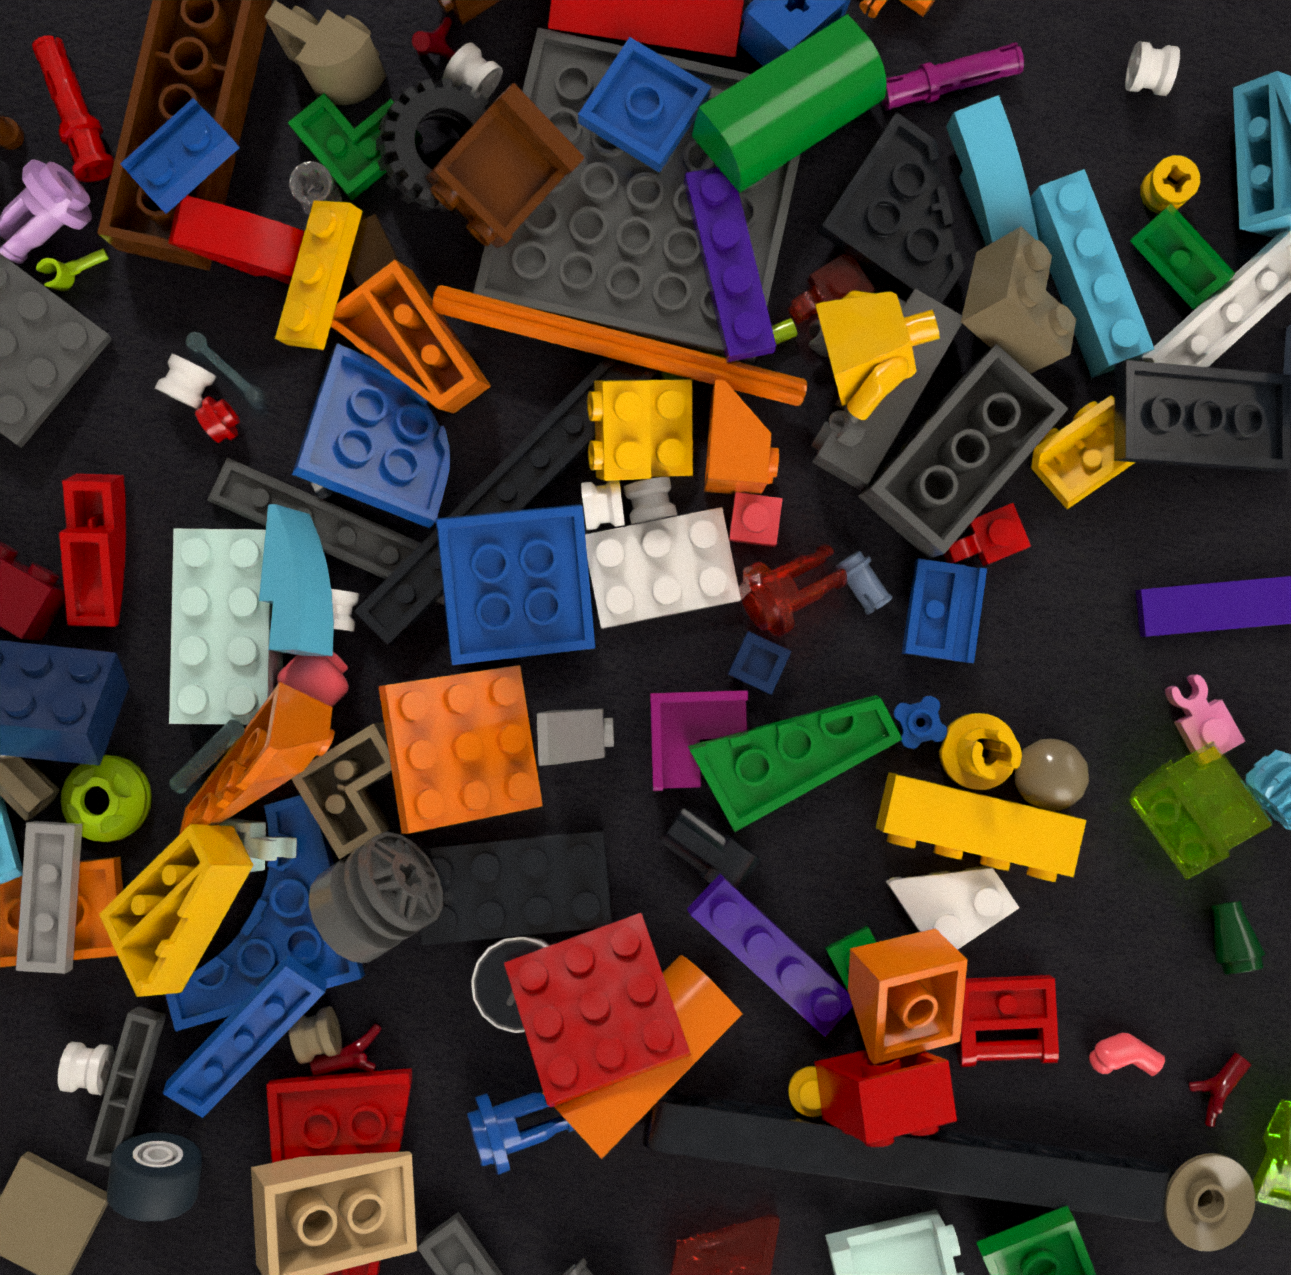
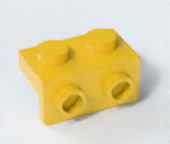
M1112 395L1099 404L1093 401L1085 405L1074 416L1073 422L1060 431L1057 428L1051 429L1033 450L1031 469L1066 509H1069L1135 463L1114 461L1115 398Z

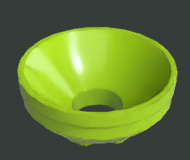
M104 755L100 766L78 765L66 778L61 793L62 812L67 823L82 824V837L101 842L120 840L138 830L147 819L152 800L150 784L139 766L126 758L114 755ZM94 786L103 788L108 793L110 800L108 809L101 815L91 813L86 808L84 802L87 791Z

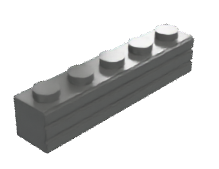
M136 1007L128 1012L86 1161L110 1167L113 1151L123 1141L132 1137L167 1014L143 1007Z

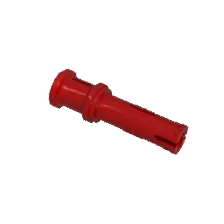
M50 35L36 39L32 44V49L40 64L46 85L61 120L58 135L61 142L68 145L75 164L72 166L74 177L82 182H95L109 177L112 173L115 159L107 154L101 139L103 134L101 123L88 112L80 86L67 57L63 40L59 37L54 39Z

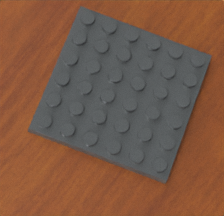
M538 28L522 92L585 158L573 172L564 176L516 229L512 234L513 237L506 245L497 249L492 244L484 247L473 293L671 345L725 356L683 182L685 173L717 167L692 137L695 120L660 173L578 123V113L623 46ZM659 54L712 86L711 95L707 101L751 75L749 73ZM800 154L739 193L766 306L769 301ZM756 357L741 360L755 363Z

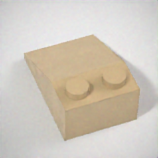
M409 1151L297 1157L251 1167L256 1265L262 1275H324L417 1251L412 1154Z

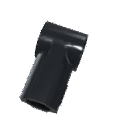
M684 807L660 839L662 844L700 870L699 875L711 884L721 874L739 891L761 861L756 854L729 835L724 837L710 827L708 823Z

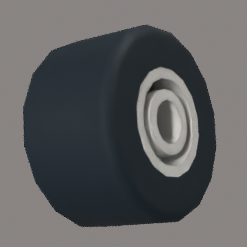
M146 1133L130 1137L119 1144L112 1153L107 1186V1202L115 1212L124 1217L144 1222L164 1221L180 1216L191 1209L198 1196L202 1169L201 1150L194 1142L182 1136L169 1133Z

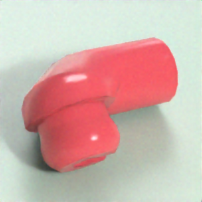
M1120 1033L1098 1042L1095 1050L1090 1053L1089 1060L1093 1069L1101 1074H1109L1113 1069L1117 1070L1129 1064H1134L1149 1075L1155 1076L1162 1069L1165 1063V1056L1133 1035Z

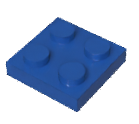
M629 37L578 113V123L660 173L695 120L699 106L706 103L709 99L712 86Z

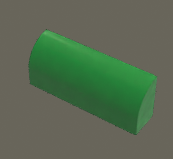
M847 14L699 106L692 137L738 192L741 193L884 100L887 83L880 55L869 37Z

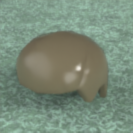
M1040 739L1022 750L1021 764L1018 769L1014 768L1015 785L1024 800L1035 807L1049 811L1069 808L1083 797L1089 784L1088 763L1072 744L1059 739Z

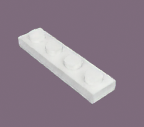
M1291 230L1280 232L1242 266L1226 284L1207 298L1155 345L1154 350L1143 356L1144 362L1209 367L1291 292Z

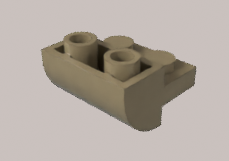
M276 0L265 15V19L288 59L300 66L317 98L325 93L334 105L355 104L370 97L387 75L379 59L380 53L374 47L370 38L371 32L356 18L346 15L342 19L327 9L320 22H318L304 9L294 6L290 10Z

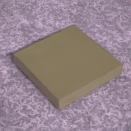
M29 1151L21 1156L0 1196V1256L36 1275H71L108 1205L107 1192Z

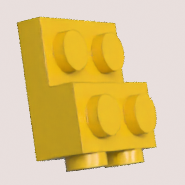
M692 379L594 381V391L588 393L587 399L589 420L595 421V441L589 442L588 459L590 469L596 470L597 478L609 481L693 476Z

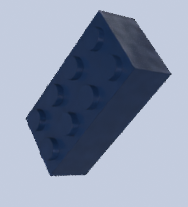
M0 640V755L100 766L129 688L117 653Z

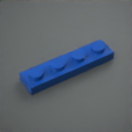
M287 955L166 1081L163 1094L203 1118L325 993L327 980Z

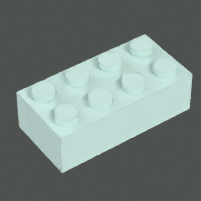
M174 528L169 724L248 725L278 685L277 674L283 669V652L268 650L273 604L259 601L266 530Z

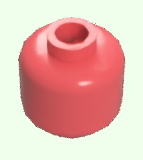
M334 652L333 656L296 655L277 674V683H284L333 707L349 689L348 682L343 676L348 667Z

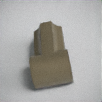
M0 755V796L24 820L32 819L57 798L56 796L60 789L29 758Z

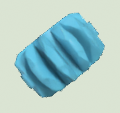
M1275 750L1269 756H1264L1253 765L1254 768L1246 774L1245 780L1247 788L1252 792V796L1259 801L1262 808L1267 810L1274 820L1279 821L1285 829L1291 830V754Z

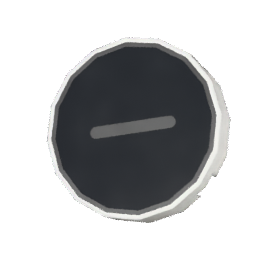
M530 935L505 937L491 944L478 959L471 980L473 1000L481 1015L496 1028L513 1033L525 1032L504 962L550 946L543 939Z

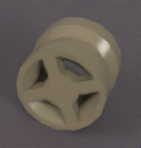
M330 1006L320 1008L316 1015L309 1017L303 1015L289 1029L291 1047L296 1060L300 1064L311 1062L315 1055L324 1053L331 1057L341 1053L342 1037L337 1016Z

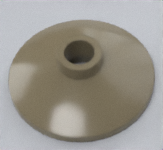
M1208 1153L1189 1159L1175 1171L1167 1186L1164 1215L1170 1231L1183 1244L1198 1251H1216L1231 1245L1245 1232L1253 1217L1255 1209L1254 1185L1247 1171L1239 1163L1225 1155Z

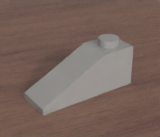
M604 708L552 710L537 713L539 766L604 758L606 756L605 747H614L613 718H604Z

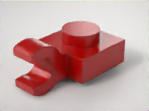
M1011 503L975 518L967 527L970 536L954 542L943 556L946 563H955L978 553L982 565L985 566L1029 548L1031 544L1015 506Z

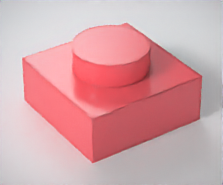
M735 492L729 541L775 547L777 545L783 498Z

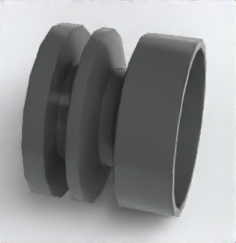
M384 832L374 836L363 846L352 851L349 857L339 860L317 875L310 886L308 903L313 923L322 939L338 955L351 962L369 963L400 944L402 940L416 934L422 928L436 921L443 908V890L439 876L431 861L414 842L401 834Z

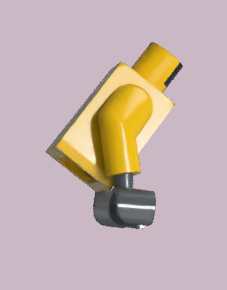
M854 290L849 292L843 299L815 304L819 319L809 324V335L814 338L809 342V347L822 357L829 356L842 406L847 405L848 409L847 412L839 410L832 413L829 417V426L838 432L836 441L849 447L857 445L865 434V426L861 420H866L892 390L902 381L916 373L912 346L940 339L933 309L904 317L897 294L891 291L875 294Z

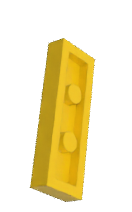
M313 201L275 339L286 345L320 350L325 348L363 212L352 203Z

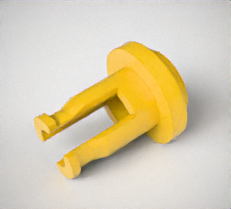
M983 713L967 714L953 721L947 728V735L939 751L940 761L947 775L957 784L974 790H987L1002 784L1012 774L1014 768L1018 769L1022 758L1020 744L1017 742L1009 726L999 718ZM977 739H983V740H984L983 746H982V744H981L980 742H977L976 740H977ZM984 748L986 750H989L988 756L985 759V761L984 757H982V751Z

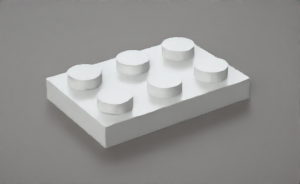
M722 507L585 535L587 560L601 629L741 601Z

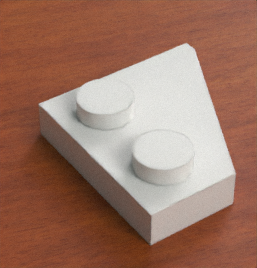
M989 866L966 868L963 871L932 872L929 875L907 878L892 877L886 881L919 932L936 928L957 950L1019 909V906L999 876Z

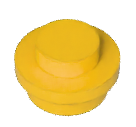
M816 1067L802 1068L790 1080L788 1087L790 1101L793 1107L801 1114L810 1117L822 1115Z

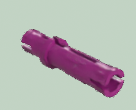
M1015 42L994 50L962 57L943 64L933 65L931 62L921 64L918 70L886 78V95L881 103L885 106L886 111L921 100L930 103L937 101L940 95L947 94L948 92L976 86L1002 77L1021 74L1024 68L1022 49Z

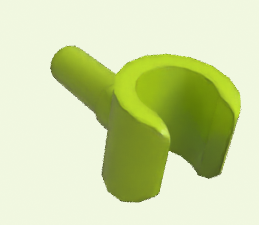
M104 248L67 263H62L52 258H45L37 264L36 270L44 274L53 273L57 270L55 279L45 283L44 286L58 291H66L73 286L75 275L108 260L109 257Z

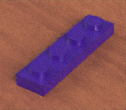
M718 167L685 173L683 182L726 361L731 362L772 354L776 349V342L739 192Z
M721 874L687 908L694 919L824 1037L853 1007L849 992Z

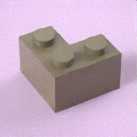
M1020 226L976 252L961 323L990 348L995 344L1000 346L1031 374L1070 355L1076 318L1067 306L1061 305L1046 291L1052 255L1041 241L1035 240Z
M384 722L373 723L330 749L323 756L312 760L303 772L292 778L293 783L339 859L350 854L358 847L363 846L374 836L392 828L368 789L370 785L392 773Z

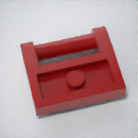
M1051 975L966 978L960 1042L956 1043L959 1066H976L977 1061L1039 1059L1041 1063H1057L1059 1059L1055 978ZM1038 1028L1037 1039L976 1042V1031Z

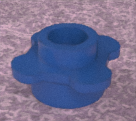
M925 696L919 703L910 705L900 703L895 707L894 718L899 721V728L903 733L901 735V743L905 747L915 749L921 742L929 740L941 742L946 737L947 727L940 721L938 714L940 702L935 697ZM918 718H923L925 721L922 727H918L916 724Z

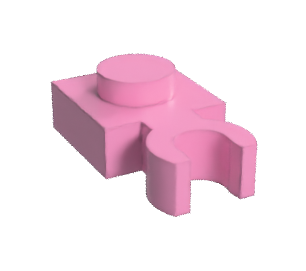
M1198 674L1189 675L1186 677L1192 687V694L1189 698L1185 699L1177 686L1166 688L1165 694L1168 701L1173 706L1182 708L1186 715L1176 720L1174 724L1197 764H1206L1244 743L1245 740L1223 700L1215 699L1208 703L1206 700L1208 687L1205 680Z

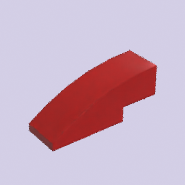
M186 196L176 205L168 243L250 275H265L290 285L305 231L243 210Z
M75 474L62 481L66 529L59 532L67 625L115 627L119 624L125 569L126 502L124 475Z

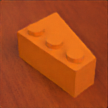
M394 260L337 303L330 327L336 329L353 342L356 347L386 367L393 375L435 407L454 414L490 388L491 385L444 316L438 314L432 308L433 300L414 272L397 260Z

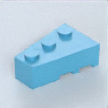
M1279 71L1233 88L1239 228L1268 237H1275L1280 232L1291 230V76Z

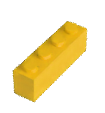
M888 772L876 828L884 833H888L887 842L915 848L917 840L935 844L933 853L962 860L963 852L981 855L980 864L1009 871L1010 863L1028 866L1027 875L1056 882L1057 874L1074 877L1086 820Z

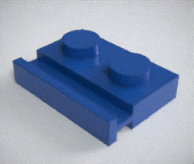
M192 98L120 164L163 212L167 214L240 147L206 110Z
M919 558L915 560L902 654L974 663L987 568L968 567L966 565Z

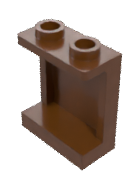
M513 83L496 99L425 178L433 185L430 188L431 193L444 207L449 210L456 208L469 221L466 225L467 229L479 242L485 246L492 244L497 249L510 241L516 229L564 176L573 172L585 157L520 88Z

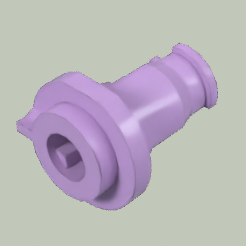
M38 160L28 162L22 171V180L26 188L4 208L0 216V236L8 240L0 247V253L17 264H22L27 259V253L31 249L45 243L64 224L73 229L80 230L92 219V214L88 207L90 203L88 193L70 172L54 162H48L47 164Z

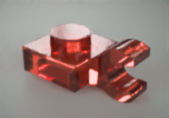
M844 253L810 274L807 281L813 289L791 301L792 306L787 310L798 325L817 313L815 304L843 299L849 292L854 290L873 293L875 289L856 259L848 253Z

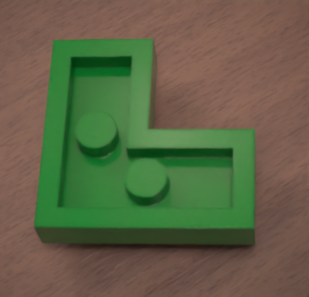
M325 93L288 122L293 132L351 201L386 173V170L380 171L377 162L381 158V153L376 151V139L380 136V130L378 129L380 122L394 103L391 99L355 129ZM416 129L415 147L417 148L424 141Z

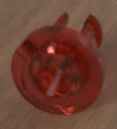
M823 544L817 547L815 553L797 557L774 570L758 561L745 567L743 570V583L739 586V592L744 608L754 624L761 630L768 629L774 635L782 636L793 630L795 624L794 612L821 599L829 590L833 588L840 589L846 586L847 574L843 568L801 590H798L793 581L794 578L825 563L826 558L834 554V550L829 545Z

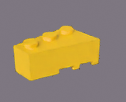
M190 824L99 913L137 997L182 993L254 866L234 826Z

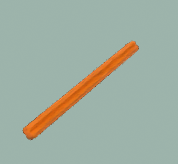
M443 285L438 286L434 293L432 308L438 314L713 385L715 380H725L733 390L794 406H800L806 395L807 381L803 378L737 361L727 362L726 358Z

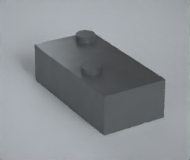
M995 344L977 357L858 497L926 558L929 559L943 555L1068 408L1000 346Z

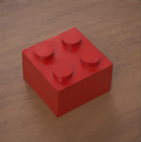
M867 1050L815 1061L823 1120L839 1128L844 1134L859 1139L868 1147L891 1145L894 1143V1137L908 1133L916 1136L931 1135L939 1131L940 1125L957 1121L949 1061L923 1051L874 1065L868 1057Z

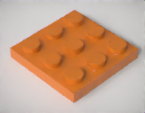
M520 665L379 686L402 833L409 834L543 806Z

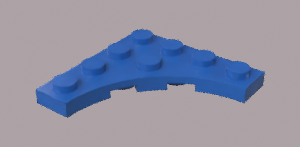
M301 795L264 805L269 837L297 838L296 858L277 857L275 861H268V876L261 898L257 900L250 917L240 930L239 935L214 959L194 970L182 993L165 994L175 1031L230 1016L287 955L327 980L326 989L364 977L365 972L362 963L351 962L338 955L322 939L313 923L308 903L310 886L317 875L335 863L328 839Z

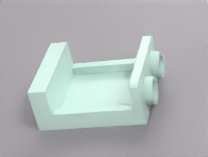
M937 1210L825 1235L834 1275H964L963 1272H956L953 1259L954 1256L961 1255L955 1229L952 1224L945 1226Z

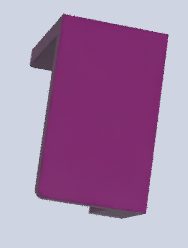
M747 690L650 693L653 791H663V788L701 787L700 768L688 746L699 743V739H715L747 730Z

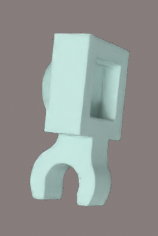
M233 818L219 824L234 826L254 865L250 872L265 870V860L275 861L277 857L296 858L297 838L266 837V822Z

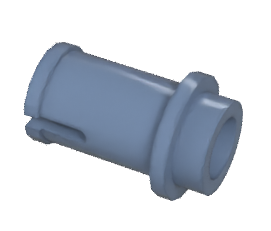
M858 551L836 566L841 573L838 575V579L840 581L845 579L863 606L865 613L870 614L874 612L875 607L876 609L881 608L893 597L887 592L869 565L872 561L870 556L864 557L861 551Z

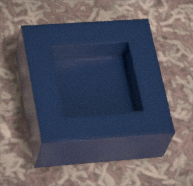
M747 631L727 675L772 695L792 651Z

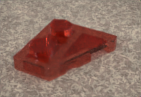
M770 1214L677 1241L670 1275H771L780 1224L779 1216Z

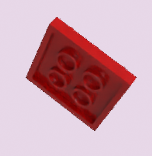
M641 913L504 962L543 1093L550 1108L691 1056Z

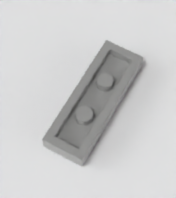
M42 821L26 823L16 971L65 974L73 970L82 824Z

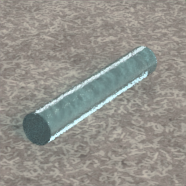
M229 720L170 779L172 790L177 793H184L244 734L243 725L237 720Z

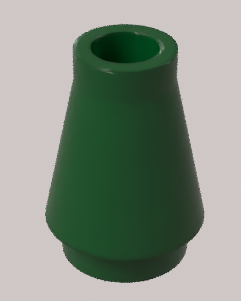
M1241 901L1211 906L1214 918L1216 963H1221L1223 973L1237 974L1264 968L1261 956L1266 954L1243 911Z

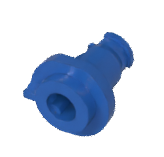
M485 1093L475 1097L478 1110L467 1113L481 1166L494 1164L498 1175L510 1171L507 1155L547 1141L553 1135L567 1129L568 1132L575 1130L562 1115L520 1131L518 1130L516 1118L549 1107L542 1093H531L494 1107L491 1105L488 1094Z

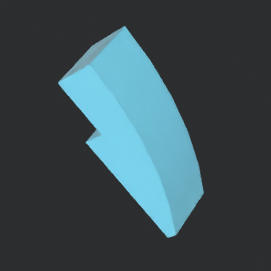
M999 95L954 112L946 128L963 169L959 178L986 246L1020 226L1035 240H1038L1033 208L1022 163Z
M269 504L259 601L273 604L268 650L299 656H333L334 619L332 591L327 562L310 514L277 504Z

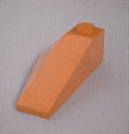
M279 682L185 808L180 834L190 824L219 825L303 772L316 755L323 756L334 738L335 731L330 728L333 707Z

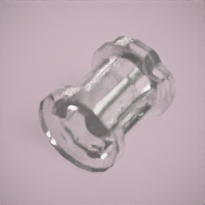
M304 162L292 171L289 179L290 190L308 215H310L314 200L342 202L338 185L333 181L328 169L322 164ZM322 187L324 188L321 193L312 191V192L309 194V191H310L312 188L315 189V190H318V191L321 190Z

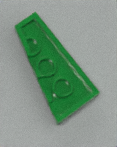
M874 695L688 746L730 825L734 832L901 741L902 737L882 699Z

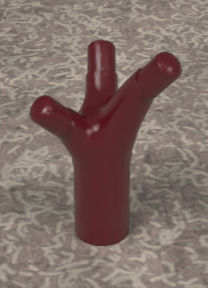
M445 17L441 25L432 32L417 31L414 33L412 45L417 50L418 55L425 56L428 53H432L451 60L455 52L449 48L445 41V37L452 25V20L449 17Z
M374 1024L364 1036L342 1048L341 1053L331 1057L326 1054L316 1055L310 1062L312 1073L316 1076L346 1068H357L367 1072L374 1071L376 1064L366 1061L367 1055L362 1052L382 1030L381 1026Z
M1237 1053L1232 1055L1216 1076L1205 1081L1189 1082L1188 1086L1191 1092L1208 1091L1211 1093L1205 1124L1208 1127L1215 1126L1218 1114L1222 1113L1226 1098L1251 1067V1064Z

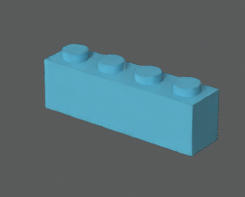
M1085 169L1039 186L1030 197L1038 240L1047 247L1052 255L1050 272L1063 305L1067 306L1076 318L1074 334L1091 377L1093 378L1115 370L1116 363L1125 360H1139L1154 350V346Z

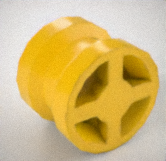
M1172 155L1164 158L1144 178L1141 184L1140 195L1145 206L1157 214H1160L1170 204L1179 209L1198 190L1200 185L1198 168L1190 159L1184 156ZM1167 176H1170V178L1174 179L1176 182H1178V184H1173L1171 181L1168 180Z

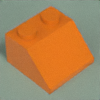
M715 380L710 402L704 492L728 494L739 492L761 495L766 485L773 483V477H777L779 448L770 447L771 432L725 380Z
M936 928L850 948L848 992L868 1057L874 1065L960 1042L967 959Z

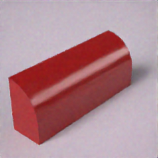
M551 0L548 29L626 41L631 37L639 43L735 57L744 0Z

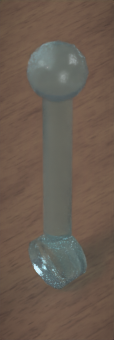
M192 332L187 336L186 345L188 348L197 353L201 352L245 392V398L249 403L259 404L264 398L262 389L258 386H251L207 346V339L202 334Z

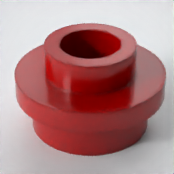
M210 396L203 399L202 407L195 411V415L207 434L218 443L225 438L232 440L237 437L238 431L235 425L240 423V420L229 403L224 399L217 402Z

